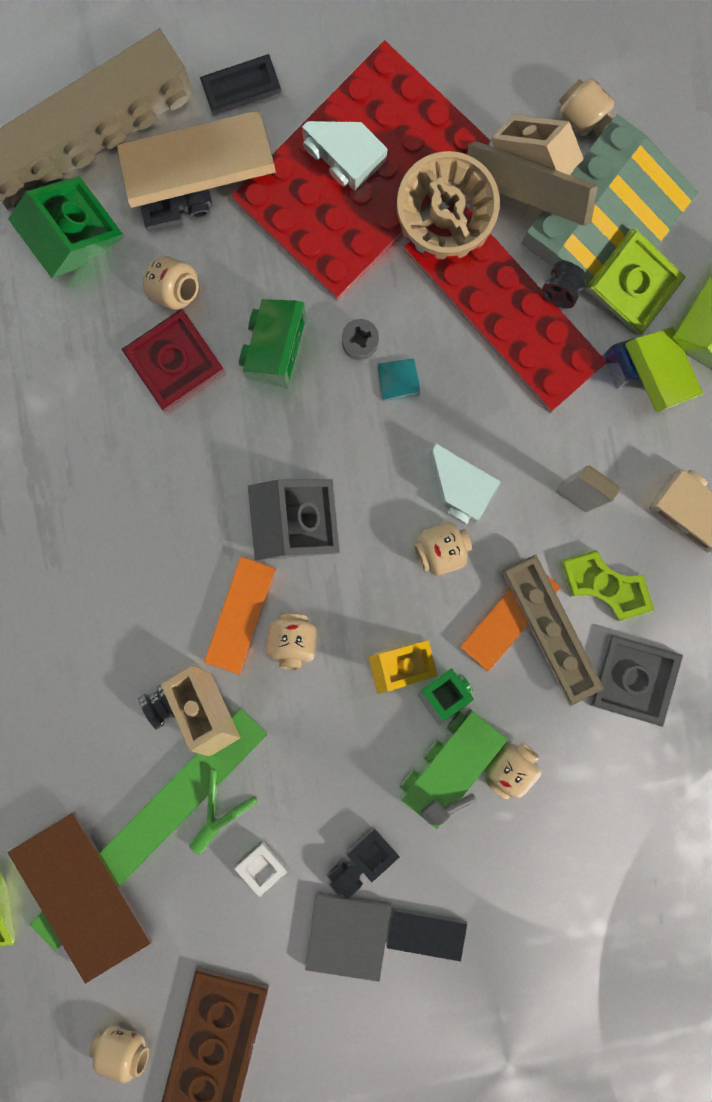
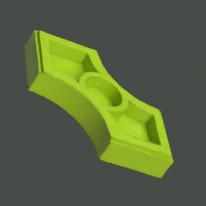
M597 550L560 561L570 597L587 595L601 600L611 609L617 621L655 610L644 575L626 576L613 571L603 562Z

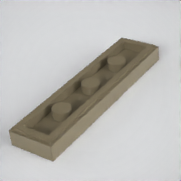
M477 141L468 144L467 155L481 162L489 170L500 194L583 226L592 223L598 185Z
M589 465L563 480L556 492L583 511L588 512L613 501L621 489L619 488L620 486Z
M535 554L501 571L568 705L572 706L604 690L537 555Z

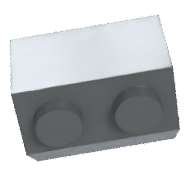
M278 479L248 485L255 560L340 553L333 479Z

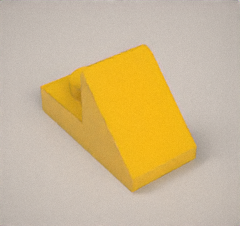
M429 640L368 656L377 694L438 676Z

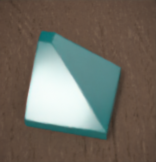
M414 358L377 364L383 401L418 396L420 394Z

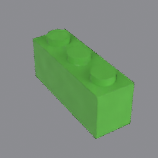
M470 708L465 714L459 711L446 728L450 731L449 735L442 743L436 740L423 756L427 761L418 773L412 770L400 785V788L403 790L400 795L401 801L422 818L424 817L421 814V810L435 799H438L443 807L461 799L508 740ZM432 825V826L435 827L436 829H438V827H439L440 825Z

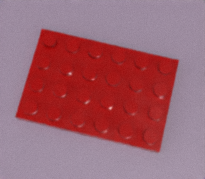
M384 40L272 154L276 172L248 179L231 197L233 202L338 301L403 234L399 218H397V196L400 184L408 170L416 162L428 155L444 151L459 152L467 155L469 143L477 141L489 146L491 140ZM307 121L362 122L388 149L387 161L356 191L348 184L343 187L330 174L329 169L331 167L322 158L319 160L313 158L303 146L305 140L303 139L302 126ZM428 195L422 202L421 215L431 205V199Z

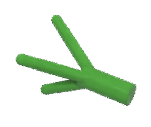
M211 769L209 772L207 822L189 845L190 849L196 854H202L221 827L236 819L240 814L258 802L256 797H252L220 819H216V769Z

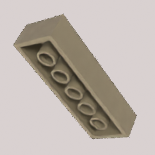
M160 28L0 128V202L7 210L12 207L15 208L26 191L62 181L64 174L74 168L86 167L95 159L96 154L106 148H116L117 145L122 144L126 140L128 134L138 128L143 130L150 127L156 122L157 116L168 109L176 110L188 101L189 96L193 92L185 67Z

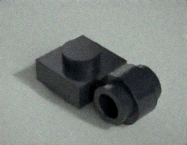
M206 189L141 205L140 207L145 228L147 231L182 224L181 211L183 210L193 219L206 217L211 213L210 208L213 206L210 190Z
M373 827L346 852L347 856L354 863L347 865L342 860L327 873L326 876L330 880L328 884L339 896L343 894L347 899L363 885V882L360 880L362 873L372 883L400 856L376 828Z

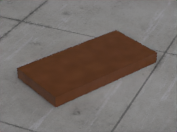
M75 811L7 852L85 984L151 944V937Z
M196 967L162 1102H240L269 985Z

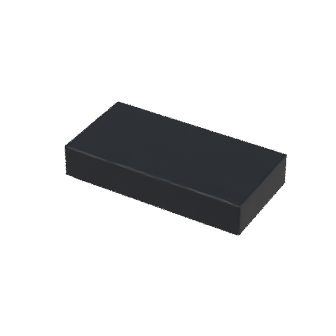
M269 54L200 77L212 115L282 93Z
M393 908L386 947L387 949L461 962L467 922Z

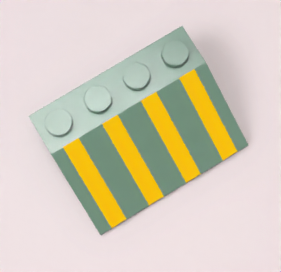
M616 114L583 157L584 159L570 174L576 178L598 185L592 223L583 226L543 210L527 230L521 243L552 267L559 261H568L582 268L588 278L583 290L598 302L600 301L585 287L630 229H637L649 242L657 247L698 193L644 133L618 114Z

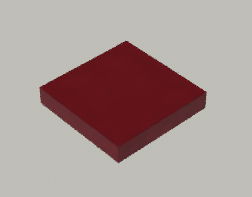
M183 309L178 310L121 349L164 412L225 371Z

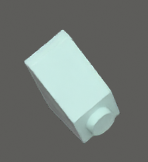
M436 443L431 452V458L443 504L450 508L447 514L464 524H467L469 520L476 523L479 521L501 481Z

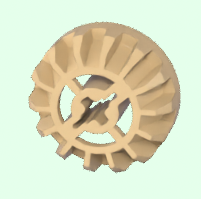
M452 151L428 155L416 162L408 170L400 184L396 211L402 233L405 238H409L415 244L416 249L421 253L426 251L435 254L437 259H445L447 256L456 255L459 258L464 257L476 247L480 248L493 231L500 209L499 190L489 170L481 162L469 155ZM428 195L431 199L430 218L422 221L421 205L424 198ZM444 202L447 206L454 205L453 212L451 213L448 209L441 211V203ZM470 202L472 218L466 227L467 219L463 212L465 204ZM434 223L437 227L449 229L453 236H438L429 231L427 227Z

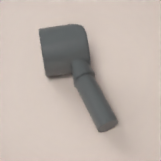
M471 793L448 804L446 807H443L438 799H435L421 810V814L429 824L441 825L456 811L475 803L476 798Z

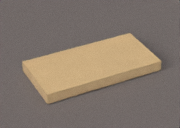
M260 110L117 145L130 208L276 172Z

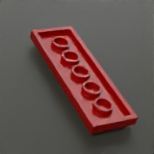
M454 205L447 208L451 213L454 210ZM465 205L463 214L467 219V227L471 221L472 212ZM434 223L427 227L429 231L438 236H453L449 229H442ZM491 233L480 248L476 247L461 258L456 255L447 256L445 259H437L435 254L418 251L412 241L404 246L405 253L550 413L607 363L563 312L544 298L541 288Z

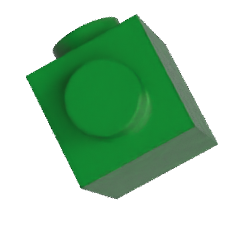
M452 668L418 693L419 698L439 725L474 700L470 694L473 692V689L467 679L461 673L457 675Z

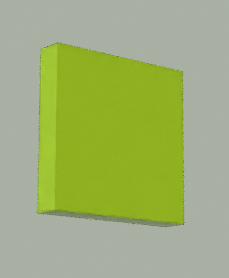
M630 229L585 288L636 335H643L686 276L637 229Z
M673 327L637 337L625 343L656 412L663 411L704 394L684 350L673 338L676 333Z

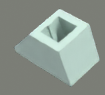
M307 121L302 126L303 139L305 140L303 146L316 160L322 158L331 167L329 172L332 177L343 187L348 184L356 191L387 161L388 149L362 122Z

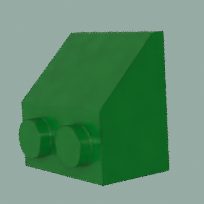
M80 176L26 191L8 218L51 278L79 269L123 235Z
M262 299L260 308H253L248 325V330L253 331L250 345H243L239 358V366L244 367L243 373L245 378L288 389L307 319L304 302Z

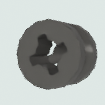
M355 319L349 322L342 333V348L345 354L357 361L367 360L374 355L379 341L378 330L375 325L365 319Z

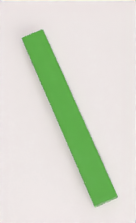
M243 708L232 717L240 739L210 757L197 753L100 852L119 885L208 796L210 770H217L218 786L268 735ZM41 912L29 925L57 951L62 944L45 915Z

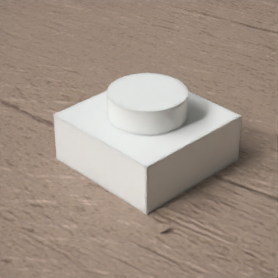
M264 842L256 847L234 869L259 898L288 872V868Z

